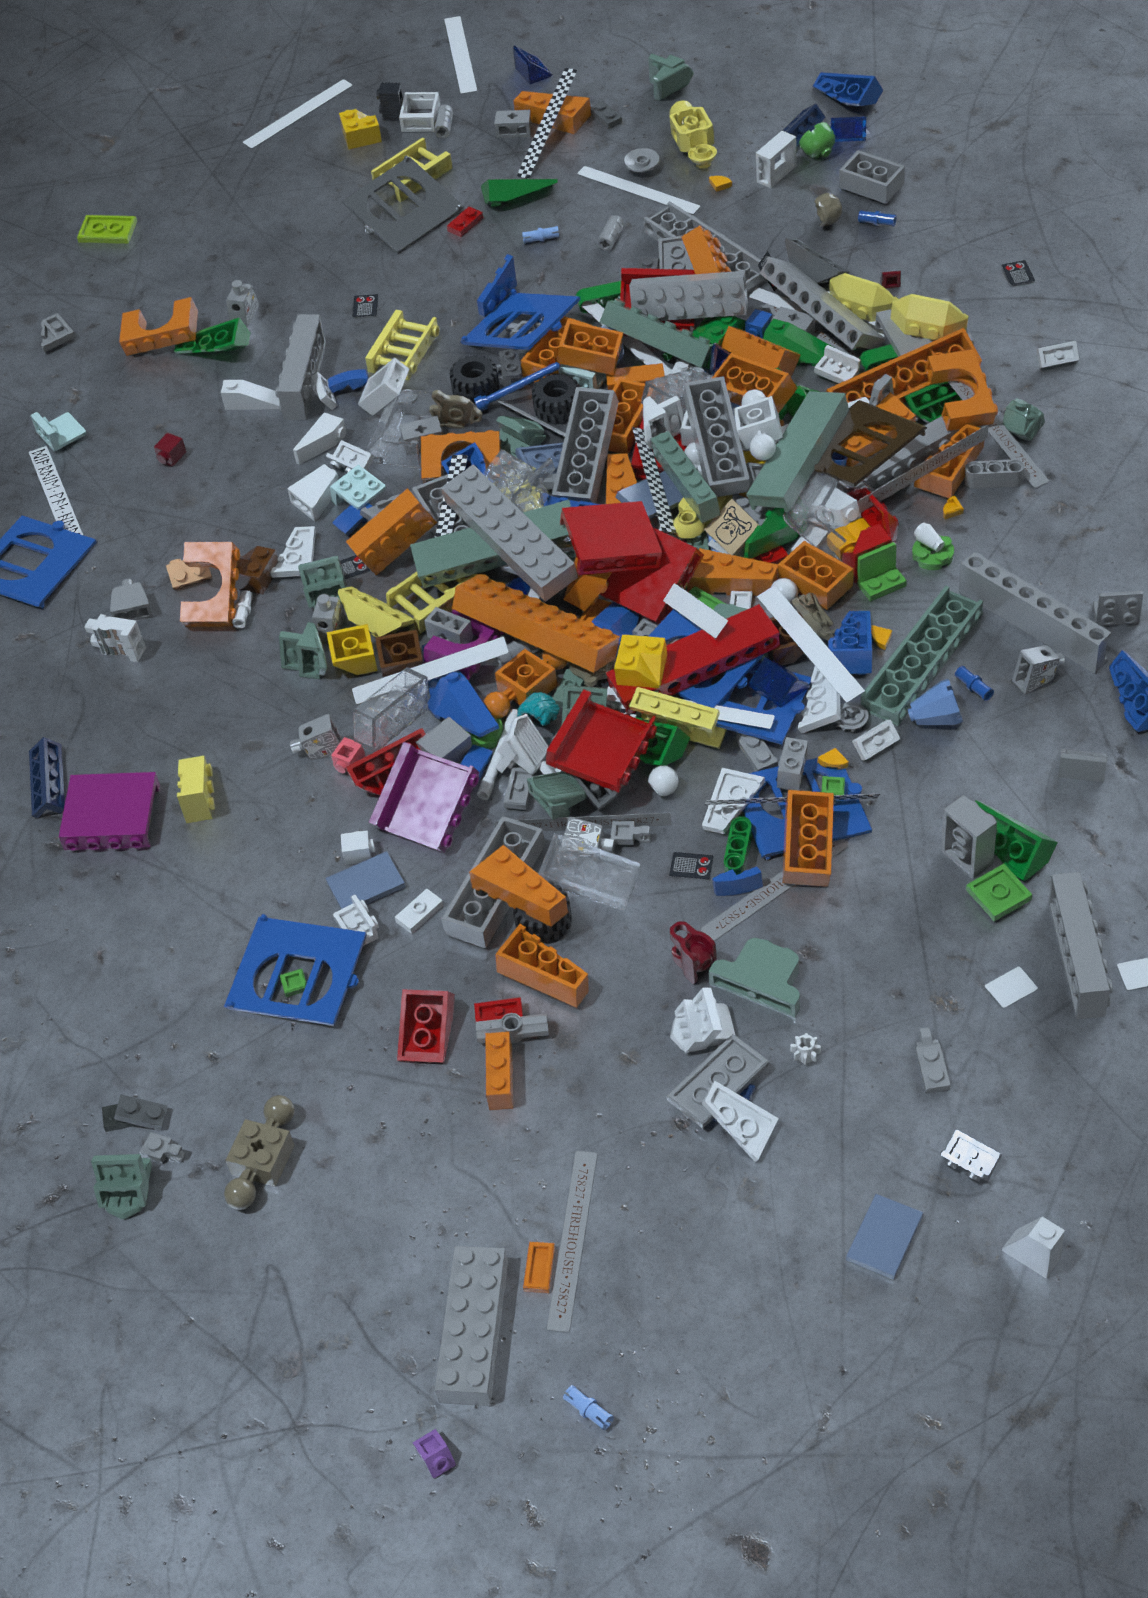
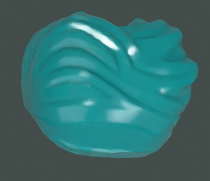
M535 692L527 697L519 706L517 717L527 714L530 718L532 715L541 722L542 726L550 724V721L557 719L560 707L550 695Z

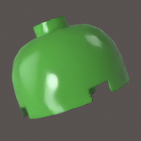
M827 122L816 124L814 126L816 129L812 132L808 130L799 141L801 149L812 158L827 157L832 152L835 144L833 130Z

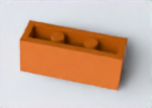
M663 363L616 368L614 375L606 374L608 390H612L620 378L655 386V394L666 393Z
M485 1033L486 1098L489 1110L513 1109V1059L510 1033Z

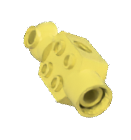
M684 100L676 102L671 107L669 115L671 134L681 152H688L689 159L696 164L697 168L704 169L710 167L711 162L717 155V149L711 146L715 143L712 122L703 107H693L690 102Z
M733 494L717 497L720 511L733 499ZM683 497L678 504L679 514L673 520L676 529L674 534L685 539L695 538L704 531L713 519L702 523Z

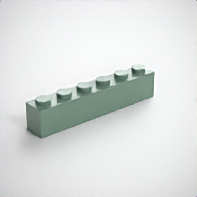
M619 299L607 301L599 323L623 332L628 336L700 368L707 366L715 346L710 344L709 339L702 336L699 338L692 336L693 332L687 329H682V331L676 329V325L666 321L663 323L658 321L659 317L653 314H648V316L642 314L641 309L634 306L629 308L625 306V302Z
M667 431L650 438L654 457L692 510L695 511L699 520L703 523L720 516L717 496L670 432Z

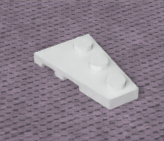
M315 526L294 528L286 543L283 554H280L277 559L276 567H273L270 572L272 578L300 576L298 565L313 562L316 537Z
M722 768L711 800L752 799L765 783V777ZM747 804L709 805L702 823L703 830L725 834L730 828L732 821L740 815Z
M714 1081L702 1105L756 1162L779 1118Z

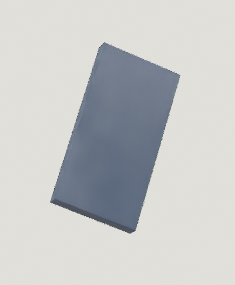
M663 471L659 475L669 509L671 510L678 507L683 496L666 472ZM647 479L617 492L615 497L621 503L642 501L649 520L658 516Z

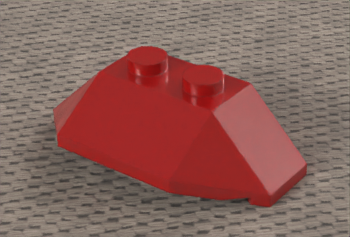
M864 487L846 494L856 499L858 503L860 499L871 492ZM873 495L869 496V500L874 505L861 512V518H864L870 527L880 524L890 536L892 542L896 543L899 527L898 519L896 516H892L884 503H881Z
M423 728L345 767L354 785L357 788L380 796L403 742L409 743L420 750L416 742L426 735Z

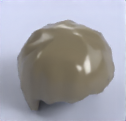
M832 193L819 195L814 202L816 203L817 215L822 222L819 226H829L839 220L842 214V205L840 199Z

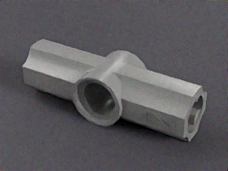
M509 1013L504 1015L502 1019L476 1022L478 1043H485V1033L509 1032L512 1044L518 1043L527 1037L549 1035L547 1014L520 1017L518 1014Z

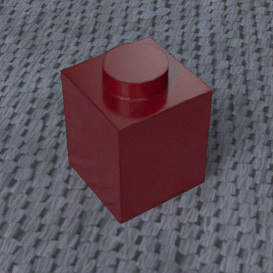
M168 432L154 446L157 460L162 464L172 467L187 452L183 438Z

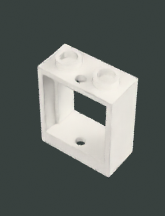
M405 92L399 116L401 132H434L436 114L441 106L439 92ZM411 109H432L431 113H410Z
M781 131L756 152L757 183L772 188L797 166L796 136ZM781 154V159L775 164V158Z
M394 357L368 379L358 405L372 416L400 394L409 368Z

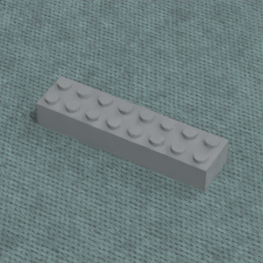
M471 465L441 487L445 502L545 602L578 578L575 563L474 465Z

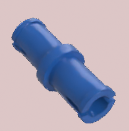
M860 210L858 221L873 223L874 226L881 224L894 227L897 216L896 214H884L881 211L868 212Z
M960 666L956 670L955 677L961 680L969 691H974L984 701L992 698L994 690L987 686L979 675H974L965 666Z

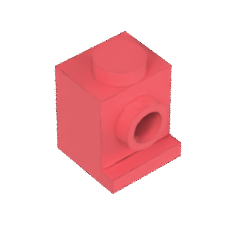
M346 737L342 739L331 755L333 766L340 773H345L347 771L345 767L366 757L363 744Z

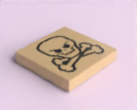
M731 499L720 511V516L715 517L704 530L730 555L736 556L759 524L736 501Z

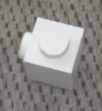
M368 831L341 834L342 855L345 865L361 863L372 858L371 853L375 852L374 839H369Z

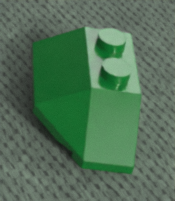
M736 316L706 317L693 331L692 336L697 338L700 336L710 340V344L715 345L705 368L711 369L727 351L720 347L728 326L745 331V322L747 320Z
M948 382L932 384L905 396L911 411L916 417L927 423L942 416L945 403L962 400Z

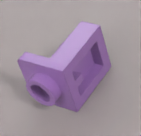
M436 1429L413 1442L416 1451L426 1464L433 1478L438 1477L456 1465L448 1446Z

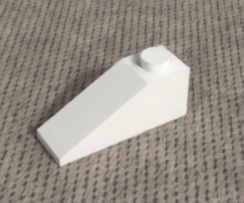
M245 380L223 381L221 396L225 410L279 409V398L276 397L274 390Z
M323 413L293 449L296 464L300 465L336 446L347 433L344 419Z

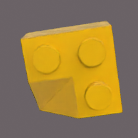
M356 109L339 113L342 131L349 150L382 142L376 115L367 116Z
M368 624L327 632L333 666L356 675L378 671Z
M622 635L614 667L617 685L660 688L667 658L665 638Z

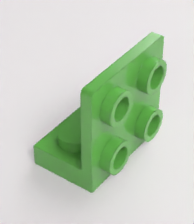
M894 542L858 557V587L870 602L907 586V580L896 568L897 545Z

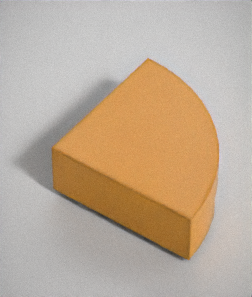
M709 177V183L716 192L732 187V181L727 177Z
M955 495L950 497L943 507V517L945 520L961 515L964 512V508Z
M872 625L871 638L879 648L886 650L892 637V630Z
M836 748L819 756L817 762L826 768L829 766L844 769L849 765V761Z

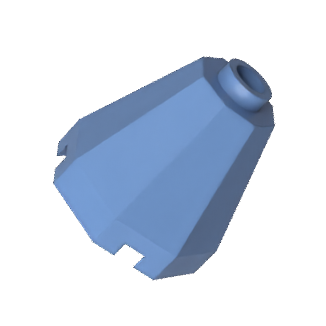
M949 679L940 681L910 703L911 708L907 710L911 722L916 720L917 725H955L963 722L952 686H949Z

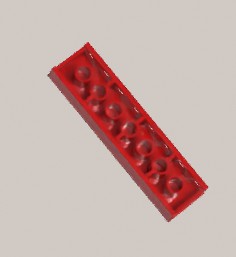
M758 604L727 618L728 622L716 638L702 629L666 645L667 658L660 688H640L651 691L659 690L658 693L671 696L780 647V632L761 605ZM771 638L774 640L771 644L764 645L767 640ZM755 647L753 652L745 654L749 648ZM736 656L732 662L726 663L729 657ZM717 664L715 669L707 671L711 665ZM615 670L606 672L609 687L614 690L627 715L636 712L630 709L629 704L638 686L617 685ZM697 673L694 679L687 680L691 674ZM678 681V684L674 688L668 689L670 684Z

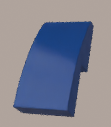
M358 369L332 376L328 379L329 389L334 393L345 389L348 384L352 390L357 387L361 388L366 385L369 379L368 371L366 369Z
M367 503L362 508L366 507L368 509L373 506ZM350 505L332 523L346 536H349L360 523L364 525L368 520L360 515L361 509L357 510Z
M472 745L462 760L461 765L473 766L480 772V780L485 766L492 759L493 751Z
M757 866L750 870H745L738 875L732 869L712 878L716 896L737 895L763 887L762 873Z

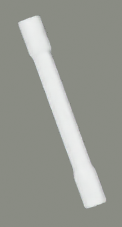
M511 709L508 714L504 730L486 775L478 789L477 796L482 800L489 799L495 785V779L499 772L495 767L503 758L497 750L508 737L511 723L517 717L516 709Z

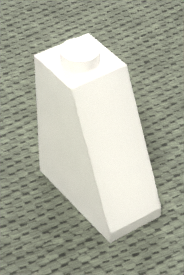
M324 464L287 488L291 503L314 522L317 521L331 501L330 486L338 481L339 476L337 472Z
M831 484L801 501L808 512L807 521L811 523L846 526L850 522L861 518L857 500Z
M1040 1217L1018 1228L1004 1245L1002 1251L1044 1278H1047L1060 1261L1065 1230L1046 1218Z

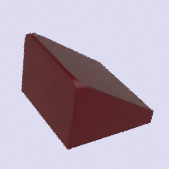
M901 270L882 272L880 278L881 286L885 289L901 287Z

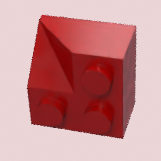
M880 524L860 531L855 548L842 553V562L853 568L854 583L858 582V557L892 543V539Z

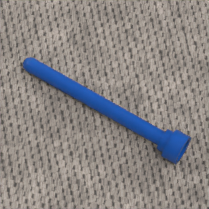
M555 362L487 397L486 395H480L474 398L478 409L483 412L488 409L487 407L490 406V403L560 369V364Z

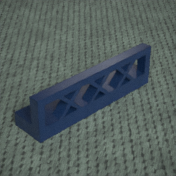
M815 103L802 110L782 131L796 136L797 147L801 137L808 130L812 132L815 129L814 126L821 123L826 117Z
M43 737L29 750L32 817L37 819L47 809L61 814L65 806L62 744Z

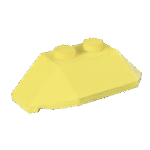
M843 273L830 279V294L859 318L870 322L876 321V312L890 310L893 300H898L896 296L893 297L880 284Z
M910 294L892 302L891 319L904 334L937 340L962 328L967 331L969 316L965 313L963 314L959 308L949 301Z
M352 586L338 590V595L348 620L355 623L356 626L368 624L369 631L375 637L393 634L414 623V619L394 607L387 606L386 603L360 592Z

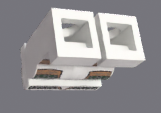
M100 614L97 620L90 618L85 625L86 632L93 633L90 640L92 646L99 647L101 654L107 655L108 652L111 655L122 654L129 656L130 661L138 663L146 649L137 621L107 617Z

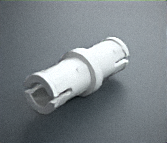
M242 591L239 602L235 605L236 614L232 623H234L233 625L236 628H244L247 616L250 615V605L253 599L250 591Z

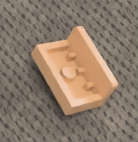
M181 559L172 560L166 565L173 590L212 578L209 567H188Z

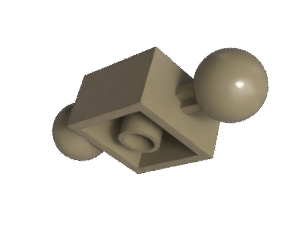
M276 1095L267 1100L263 1109L266 1119L265 1124L245 1119L225 1160L231 1175L240 1178H235L226 1185L224 1198L227 1204L234 1209L242 1210L252 1205L256 1197L254 1181L276 1187L295 1145L290 1131L279 1128L288 1124L295 1112L292 1101L286 1096Z

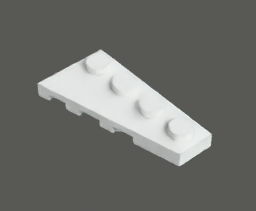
M816 666L811 678L812 688L807 692L806 696L808 699L807 706L802 711L803 720L798 725V730L801 734L841 719L840 694Z

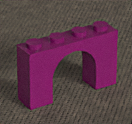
M452 610V614L471 621L472 632L479 639L467 644H458L433 635L424 647L423 664L498 639L501 635L504 636L505 632L456 610ZM482 662L459 669V671L469 680L474 673L479 671Z

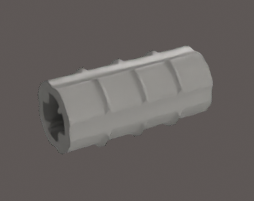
M441 105L436 114L434 132L439 138H447L451 130L453 110L449 105Z
M616 215L609 217L598 239L597 245L601 250L610 251L624 226V221L621 217Z
M519 639L507 644L508 653L498 656L496 659L499 665L503 667L522 650L526 649L533 654L540 651V648Z

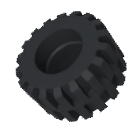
M482 355L465 356V358L459 359L450 368L449 375L453 395L466 397L475 403L474 398L480 395H486L487 397L499 389L497 366L490 358H485Z
M566 374L547 375L545 378H540L539 382H536L534 387H532L535 415L540 420H544L546 423L551 422V424H561L564 421H569L576 387H580L577 380L571 376H566Z
M560 885L554 887L566 896L568 913L553 926H549L526 915V912L519 908H512L516 928L519 924H522L526 927L527 932L531 935H537L545 943H550L552 939L554 941L558 940L559 935L564 936L566 929H569L571 926L572 914L567 892L562 890Z

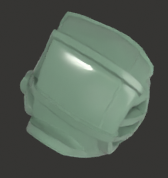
M1016 398L1006 407L1002 424L1013 436L1024 440H1032L1044 425L1045 419L1044 413L1037 407Z

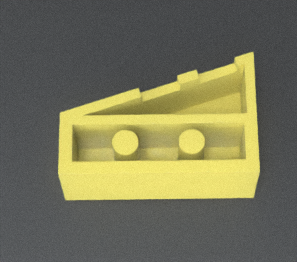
M205 756L179 760L178 776L180 781L177 786L181 788V792L177 793V798L186 823L212 819V810H215L214 798L210 794L214 793L213 782L209 780V777L213 776L211 764H207Z

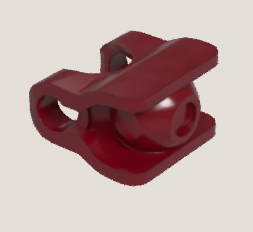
M685 921L676 922L670 927V939L675 944L671 950L672 960L683 970L687 980L695 984L698 981L697 972L707 970L717 961L716 943L709 935L695 930ZM683 930L687 933V936L683 938L675 933Z

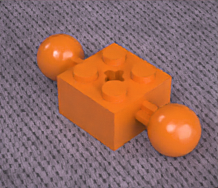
M522 650L495 672L498 691L489 693L483 701L484 705L494 719L503 718L509 712L512 700L521 705L531 694L535 692L548 694L557 687L556 670L564 668L568 661L545 650L542 654V660L528 650Z

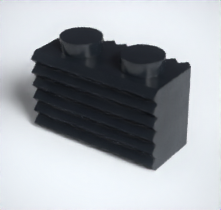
M382 82L376 91V98L380 100L379 113L382 114L383 120H399L403 103L401 83Z

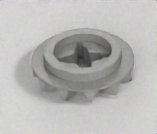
M854 702L840 705L841 719L835 721L836 727H842L843 731L850 729L853 732L855 729L861 730L863 725H867L869 715L864 706ZM847 715L851 718L855 716V721L852 719L847 720Z

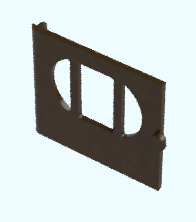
M859 400L849 407L847 415L821 459L814 466L816 472L824 473L855 487L918 435L925 436L927 427ZM871 425H887L897 431V437L893 439L866 427ZM857 432L888 444L887 447L872 459L841 447L844 442ZM837 452L862 463V465L850 467L838 465L832 460V453Z

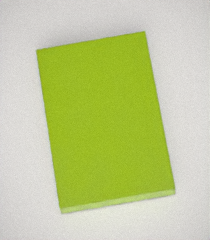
M86 215L77 236L78 243L129 244L137 224L136 216Z

